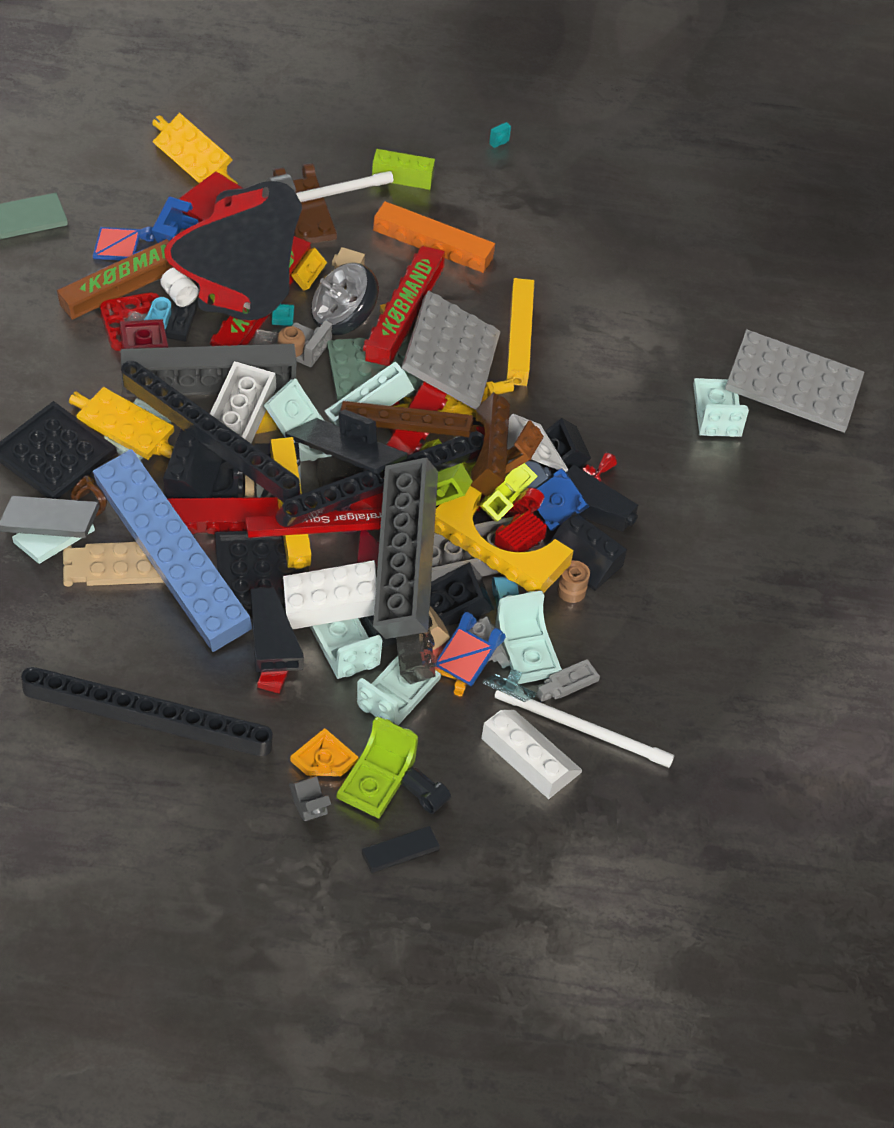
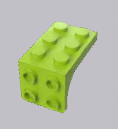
M375 717L368 743L337 792V799L380 819L400 787L402 779L415 763L418 736L410 729L397 726L388 719Z

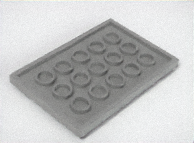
M428 291L424 296L401 369L477 410L482 401L500 331L493 325L478 319L475 315L460 309L459 306L444 300L438 294Z
M746 330L725 390L845 433L864 371Z

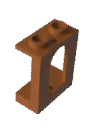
M531 420L526 423L514 446L507 450L505 474L531 460L544 437L540 429ZM522 454L521 456H519V457H517L516 459H514V460H512L511 462H509L511 459H513V458H515L516 456Z

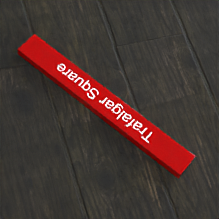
M382 509L329 512L291 527L281 526L276 520V515L245 517V525L248 538L381 529Z

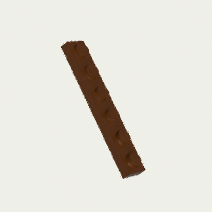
M343 401L340 410H348L376 421V427L470 437L473 425V415L348 401Z

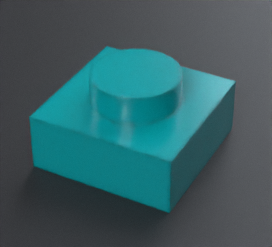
M505 122L492 128L489 144L495 148L507 143L510 140L511 126Z
M280 304L272 313V325L292 326L294 305Z

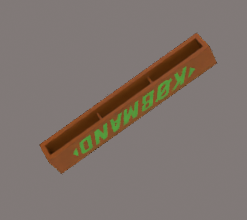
M170 240L161 241L58 289L57 293L61 307L73 320L100 307L101 303L105 300L120 298L162 278L166 271L174 268L168 263L164 253V249Z

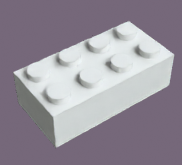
M234 361L210 414L245 440L252 443L266 412L264 404L273 396L276 390L275 373Z
M374 560L283 576L286 615L292 629L374 615L377 568Z

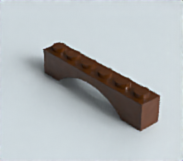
M494 392L476 410V421L484 426L485 437L479 457L471 471V479L473 481L471 486L487 497L505 481L510 404L504 397L498 396Z

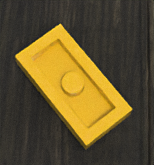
M314 247L309 249L291 276L303 291L311 287L327 262Z

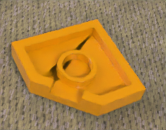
M325 728L292 754L290 761L307 776H343L359 760L355 753Z

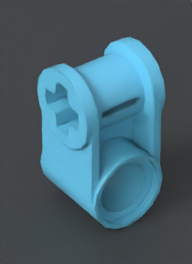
M165 297L154 299L144 320L163 319L166 332L172 314L170 300Z
M506 576L492 578V591L498 611L501 598L508 595H519L518 584L508 580Z

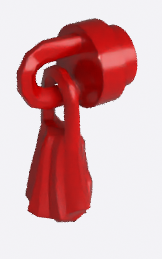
M605 453L597 471L588 464L581 469L601 481L599 475L616 466L617 460L615 455Z

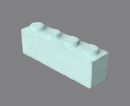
M394 362L326 409L325 413L332 424L340 427L338 412L341 410L343 401L392 406L415 389L404 370Z

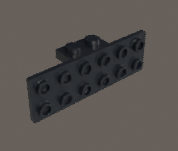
M348 410L338 412L340 427L315 418L285 432V437H293V440L297 443H302L312 449H317L327 455H332L342 461H347L357 467L367 469L372 473H380L385 469V466L400 463V461L408 458L406 452L377 441L376 421Z

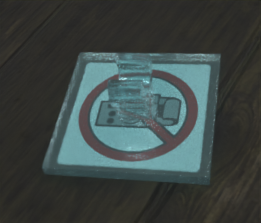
M515 669L510 671L508 679L494 674L483 680V684L522 702H527L537 694L518 685L522 672Z

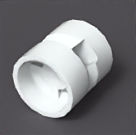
M175 268L166 271L161 278L162 287L176 305L180 307L190 305L199 294V289L194 282Z

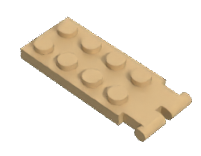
M137 542L86 544L85 548H72L70 545L63 549V564L65 565L63 567L64 586L69 587L77 582H87V586L164 583Z

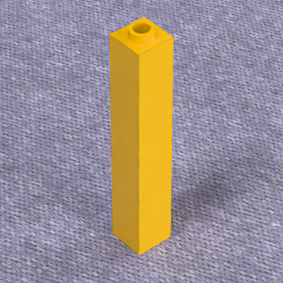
M514 278L512 286L506 380L511 379L513 385L527 386L530 367L534 280Z
M293 437L271 439V458L299 478ZM278 499V506L280 509L283 502ZM308 534L283 535L288 568L301 569L311 566V549Z

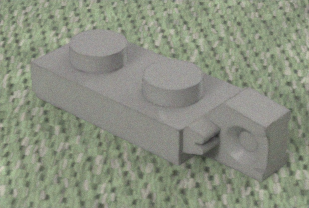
M588 659L549 675V678L544 681V685L538 687L536 695L541 702L552 697L554 699L562 698L598 682L600 676Z

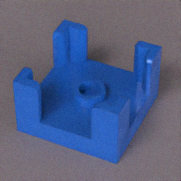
M168 197L151 230L157 243L166 239L171 240L179 234L181 229L186 230L199 223L198 219L183 215L182 211L189 212V210L193 209L191 203Z
M562 468L553 474L554 477L537 488L545 497L540 508L537 510L544 518L546 525L553 532L573 513L580 514L590 507Z

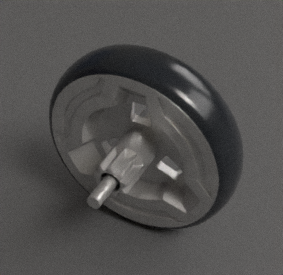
M346 263L332 270L324 279L322 278L311 303V315L316 326L320 327L326 320L333 323L331 328L332 335H344L362 325L369 318L378 299L379 284L375 274L363 264Z

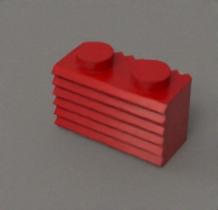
M527 510L522 515L518 513L513 517L511 523L507 526L501 525L496 530L494 545L505 551L528 552L538 542L544 540L547 525L540 521V518H537L530 510Z

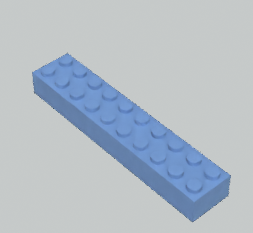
M130 449L93 470L97 486L104 493L108 502L211 651L218 650L252 629L250 616L134 451Z

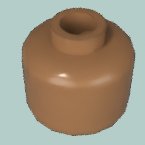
M294 326L285 327L278 333L277 344H295L296 357L303 353L305 345L304 332Z

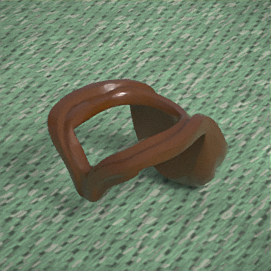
M85 476L71 491V500L79 501L80 498L92 491L100 504L95 516L97 517L105 511L107 499L100 488L95 485V480L90 476Z

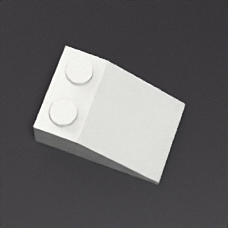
M512 414L509 417L507 449L514 446V443L529 421L528 419L516 414ZM533 422L540 429L544 437L531 459L557 470L562 468L567 472V466L541 424Z

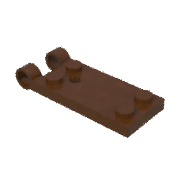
M303 164L302 173L304 179L293 180L296 188L295 193L320 188L314 164ZM284 167L273 169V177L286 174ZM324 197L301 202L302 211L294 236L311 243L336 240L337 233Z

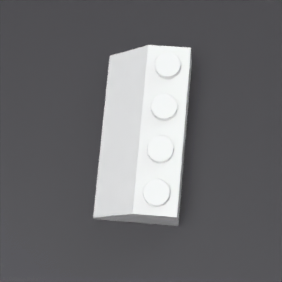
M500 710L484 723L481 739L548 799L582 773L580 767L516 710Z

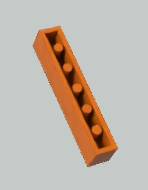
M384 201L374 216L373 231L417 248L425 246L445 251L446 259L482 273L485 272L494 257L495 243Z

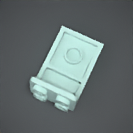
M694 379L693 385L699 435L742 437L748 415V406L739 404L738 394L725 390L728 379Z
M291 379L264 404V407L284 437L285 432L315 418L324 420L297 379ZM299 443L301 462L315 461L319 458L327 459L332 456Z
M529 591L525 594L514 596L508 595L499 600L495 627L506 635L502 645L510 661V667L517 684L547 679L549 675L562 670L544 622L543 591Z
M358 618L310 626L337 679L350 677L357 672L366 669L370 670L380 665L382 638L380 635L369 638Z
M403 649L372 684L360 678L357 682V704L364 712H370L375 717L388 719L398 726L441 679V673Z

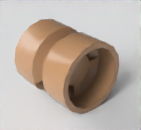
M571 561V565L560 575L557 593L561 599L569 603L580 602L584 599L590 578V570L587 565L580 561Z

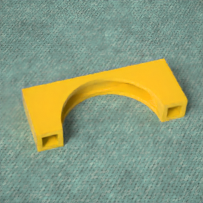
M472 486L469 487L465 496L440 504L436 508L435 533L447 538L455 546L461 547L472 557L486 563L491 569L497 570L506 576L508 580L522 586L527 592L543 591L545 593L571 565L574 550L556 539L547 546L530 552L505 551L488 543L478 533L473 522V515L480 507L482 493Z

